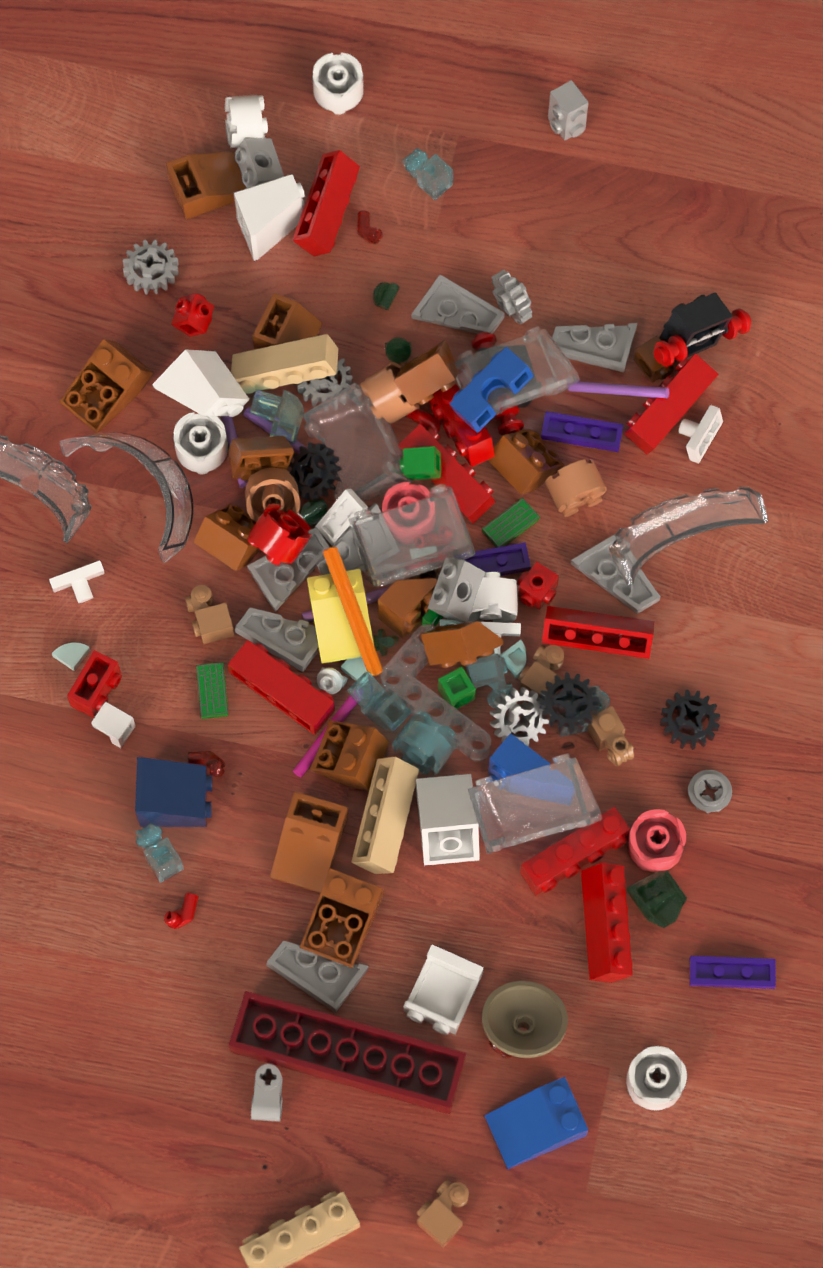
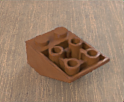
M235 152L189 154L166 162L169 182L186 220L234 203V193L247 189L242 181L239 164L235 160Z
M103 339L59 402L94 432L99 433L141 392L154 372L118 342Z
M294 792L270 878L321 893L329 869H332L348 820V807Z
M330 868L300 948L353 968L374 921L385 889Z

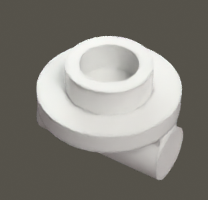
M322 667L317 675V684L320 689L325 690L329 694H335L345 686L348 678L341 675L334 668Z

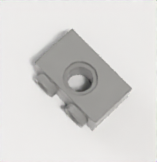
M244 138L235 152V160L239 164L242 181L247 189L284 177L271 138Z
M446 557L428 609L449 620L468 622L479 586L486 572L467 561Z

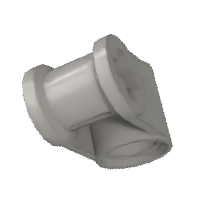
M264 1064L256 1071L251 1120L281 1121L283 1080L279 1069L275 1065ZM271 1072L276 1080H272L270 1085H266L262 1078H266L268 1073Z

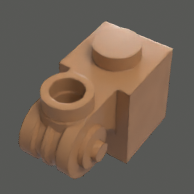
M205 585L196 586L192 590L191 595L185 597L189 613H195L196 620L192 621L195 636H201L203 645L233 637L234 630L226 602L211 606L213 597L210 588Z
M541 645L537 649L533 657L536 661L531 667L526 666L518 678L521 681L520 689L525 687L529 692L533 690L540 697L541 690L547 691L545 688L547 681L552 684L555 683L554 677L558 674L551 670L560 669L564 660L563 649L557 645L547 647Z
M613 706L599 712L597 715H592L593 723H587L586 729L598 750L601 751L608 748V755L606 756L615 766L633 759L634 747L624 737L625 727Z
M448 1179L436 1191L440 1196L432 1204L427 1201L417 1212L419 1216L417 1225L442 1248L463 1226V1222L451 1211L452 1206L463 1207L468 1202L469 1197L468 1188L464 1184L459 1182L453 1183Z

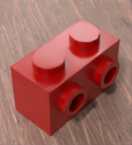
M94 650L67 694L70 706L95 718L105 702L108 703L107 696L111 689H116L121 681L122 675L118 662Z

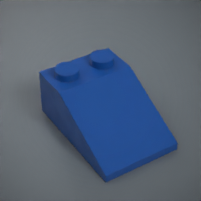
M511 733L490 757L488 775L491 776L490 780L497 787H505L511 792L571 804L574 800L577 783Z
M565 1077L543 1085L485 1115L507 1170L587 1136L589 1130Z

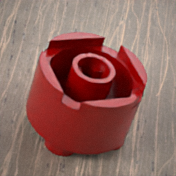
M269 504L251 529L247 540L252 546L259 548L267 554L266 558L275 565H280L281 562L293 563L312 537V533H308L311 528L294 511L289 509L285 513L279 510L281 505Z

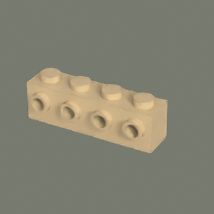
M325 334L233 354L231 374L245 394L265 389H275L289 384H298L313 379H322L337 374L338 347L329 335Z
M397 757L377 759L351 863L374 874L394 873L416 786L418 768Z
M336 1191L331 1192L320 1199L321 1204L313 1208L310 1205L305 1206L294 1213L295 1218L287 1222L284 1219L279 1220L268 1227L269 1232L261 1236L256 1233L242 1241L244 1245L239 1247L248 1267L286 1268L358 1229L360 1222L344 1192L338 1195Z

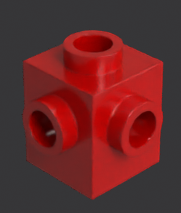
M193 293L181 297L175 305L176 311L171 325L189 337L204 334L207 332L208 326L212 321V313L215 306L208 302L201 294Z
M536 562L529 573L523 572L517 582L519 586L518 597H520L521 602L532 608L534 606L539 610L545 603L549 605L557 593L555 589L558 586L559 575Z

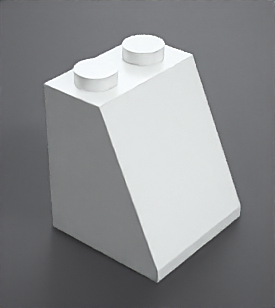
M293 174L234 193L237 220L254 261L261 258L298 226L305 206L303 201L305 195L301 183L295 182Z
M184 350L152 384L155 389L203 416L234 417L243 410V406L249 400L216 351Z
M471 774L416 779L424 865L479 860L478 819Z

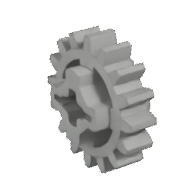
M143 240L142 247L134 244L135 251L128 250L126 252L128 259H123L124 277H127V284H134L135 291L144 288L146 295L150 289H153L155 294H158V288L160 287L165 291L168 290L167 283L174 284V276L179 274L177 267L179 266L178 258L175 257L174 250H168L166 243L158 246L157 240H154L152 245H148V242Z
M504 269L491 277V283L495 287L493 294L501 311H504L508 317H513L514 321L519 324L532 318L531 314L533 312L529 307L531 300L523 283L517 281L515 277L511 278L510 273Z
M344 358L340 359L337 362L336 375L322 378V380H310L309 385L307 381L298 383V393H304V401H308L311 398L312 406L314 407L318 402L322 403L323 408H326L327 402H331L333 406H336V399L344 401V393L351 392L350 384H353V377L350 375L351 368L350 366L345 367ZM339 375L342 378L340 385L337 381Z
M521 687L520 692L515 688H511V695L508 696L505 693H501L502 702L494 701L498 708L497 711H490V714L496 718L490 722V725L497 728L494 734L499 738L502 737L501 741H504L511 733L529 746V739L532 738L536 742L539 741L538 732L545 734L546 731L542 728V725L549 723L547 718H542V712L545 709L539 708V701L543 699L538 697V693L533 690L529 692L525 687ZM522 700L525 701V702H523L522 704H517V703H516L517 701H522ZM517 731H523V733L515 734Z

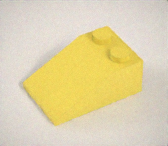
M361 570L346 571L373 642ZM331 574L308 577V589L321 663L362 657Z

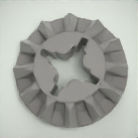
M703 770L693 776L688 786L689 801L695 805L696 809L705 811L707 814L719 812L728 806L731 800V783L724 774L718 771ZM705 785L709 786L710 789H718L714 793V801L709 795H702L706 789Z

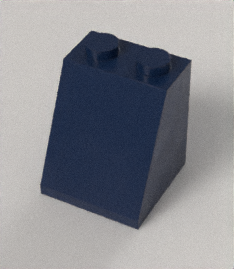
M137 757L135 812L140 827H207V818H212V801H207L208 791L213 790V776L208 775L207 767L204 765Z

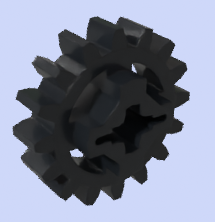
M310 442L307 448L300 446V454L293 453L295 460L293 463H289V467L292 468L289 473L297 483L299 496L303 499H313L316 501L320 500V496L327 498L329 496L327 490L335 491L336 487L333 483L341 479L339 476H336V472L342 470V467L336 465L340 458L333 455V449L321 443L314 444Z
M565 673V679L561 680L556 675L554 677V684L546 682L545 688L547 691L541 690L540 698L543 700L539 701V708L545 709L542 712L543 719L550 717V727L558 724L559 732H562L564 727H568L569 732L573 733L575 726H578L582 731L584 730V722L588 724L593 723L592 715L598 714L596 705H599V697L594 696L597 691L596 687L588 688L589 679L581 682L580 674H577L574 679H570L569 673ZM563 689L559 694H555L558 690ZM566 700H571L573 705L567 706ZM580 711H584L583 714H581L580 716L576 717V715H577Z
M686 690L683 697L677 692L674 695V701L667 699L665 704L667 708H662L661 715L664 718L661 719L660 726H667L663 734L664 736L672 735L671 744L678 740L681 742V749L686 744H690L691 749L695 750L696 743L705 747L707 743L706 738L711 741L714 739V732L718 731L720 726L716 723L720 719V714L713 713L717 705L708 704L709 696L702 699L700 698V691L691 696L689 690ZM677 709L679 717L672 721V714ZM708 718V726L703 730L702 722Z

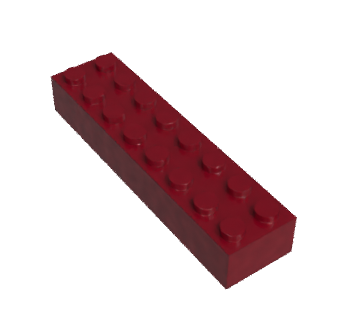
M248 991L244 993L228 1045L230 1052L449 1115L451 1114L466 1060L465 1052Z

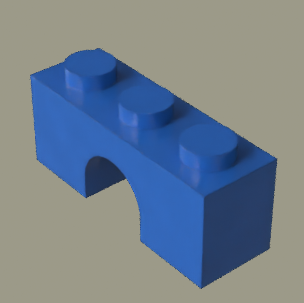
M505 347L492 357L490 363L483 370L478 371L473 376L472 381L464 389L454 395L453 400L449 404L455 413L478 433L496 415L488 403L489 394L496 388L504 387L516 395L534 375L527 364L509 348Z

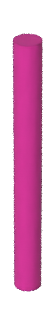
M356 686L331 720L343 722L364 695V689ZM327 726L294 768L293 772L297 776L302 777L313 763Z

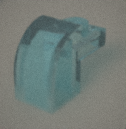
M256 390L250 414L274 421L270 437L285 436L289 443L295 444L302 423L304 408L301 401L294 394L284 390L282 397Z
M364 672L347 690L362 707L360 710L363 714L384 730L394 732L412 713L396 693L386 692L370 672Z

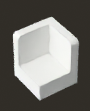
M107 702L103 704L91 723L94 728L110 736L112 744L119 748H122L136 727L133 717Z

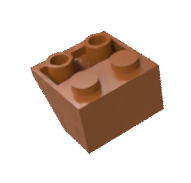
M273 293L253 334L254 350L315 337L322 327V322L297 301Z
M531 429L503 435L493 448L495 457L488 460L520 495L535 491L545 483L548 477L554 476L558 470L565 466L559 459L558 454L548 448L541 441L540 435Z
M285 436L232 439L228 452L233 479L248 481L250 475L264 468L272 467L287 470L294 453L293 447Z
M231 503L205 516L193 542L235 571L248 565L260 550L252 546L247 540L256 521H253L240 506Z
M435 578L396 580L378 599L379 619L402 639L408 633L413 634L420 626V620L429 610L428 605L437 580Z
M479 621L438 626L421 634L429 665L441 664L442 668L456 665L457 662H461V665L477 662L476 657L492 655L495 653V648L504 645L502 638Z
M329 720L310 769L344 786L369 791L377 759L384 758L389 741L374 727Z

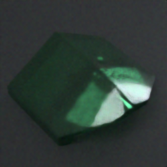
M668 870L657 871L626 889L646 920L662 928H666L676 922L682 906L687 900V897Z

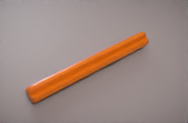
M328 548L323 551L366 670L369 676L378 675L383 672L338 548Z

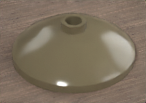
M514 981L498 987L487 998L482 1011V1025L488 1039L501 1051L516 1057L532 1058L551 1052L561 1043L567 1030L568 1015L562 1000L551 989L531 981ZM519 1028H526L527 1031H522Z

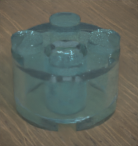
M419 711L417 715L410 717L392 742V747L395 752L399 749L404 754L401 759L418 768L420 773L427 775L429 771H433V776H436L456 749V742L453 739L456 734L450 727L446 725L440 726L434 722L426 712Z

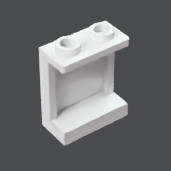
M431 945L422 971L408 1001L404 1004V1012L407 1013V1017L417 1023L426 1021L432 1024V1028L441 1034L448 1035L450 1032L455 1035L481 980L484 967Z

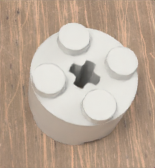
M330 53L321 57L316 62L313 70V91L316 101L323 108L333 111L335 114H343L345 111L355 107L363 96V72L359 61L347 53H341V55Z
M263 95L226 97L225 112L228 113L225 125L230 148H238L244 138H265L268 127L267 119L262 118L261 112L264 111Z
M193 412L183 416L177 422L174 429V446L177 458L185 468L203 475L216 469L224 462L228 453L227 435L224 424L217 416H203Z
M498 572L485 573L468 621L483 622V620H493V622L501 623L515 621L518 612L517 580L500 578V573Z
M653 1046L646 1048L633 1059L627 1073L626 1084L632 1100L636 1104L650 1110H662L674 1105L686 1084V1067L682 1060L666 1047ZM653 1073L658 1074V1078L662 1079L660 1083H654V1079H651Z

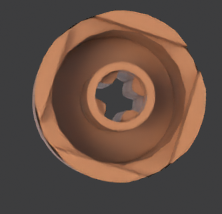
M395 362L388 364L367 377L360 384L365 395L370 397L373 403L371 406L373 414L378 419L383 417L389 424L397 422L420 407L417 403L411 406L395 383L394 379L401 368Z
M585 459L571 463L558 470L559 476L554 480L550 476L545 481L558 511L562 512L564 517L575 514L579 511L578 507L585 504L588 507L597 505L603 500L601 496L607 490L593 459H590L588 464Z
M271 467L264 468L250 475L245 488L247 512L253 521L257 522L269 504L281 505L279 510L285 513L289 509L298 513L300 509L298 486L288 470Z

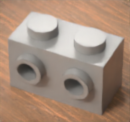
M571 80L550 92L548 119L552 130L556 134H560L564 141L570 137H577L582 134L586 129L588 101Z

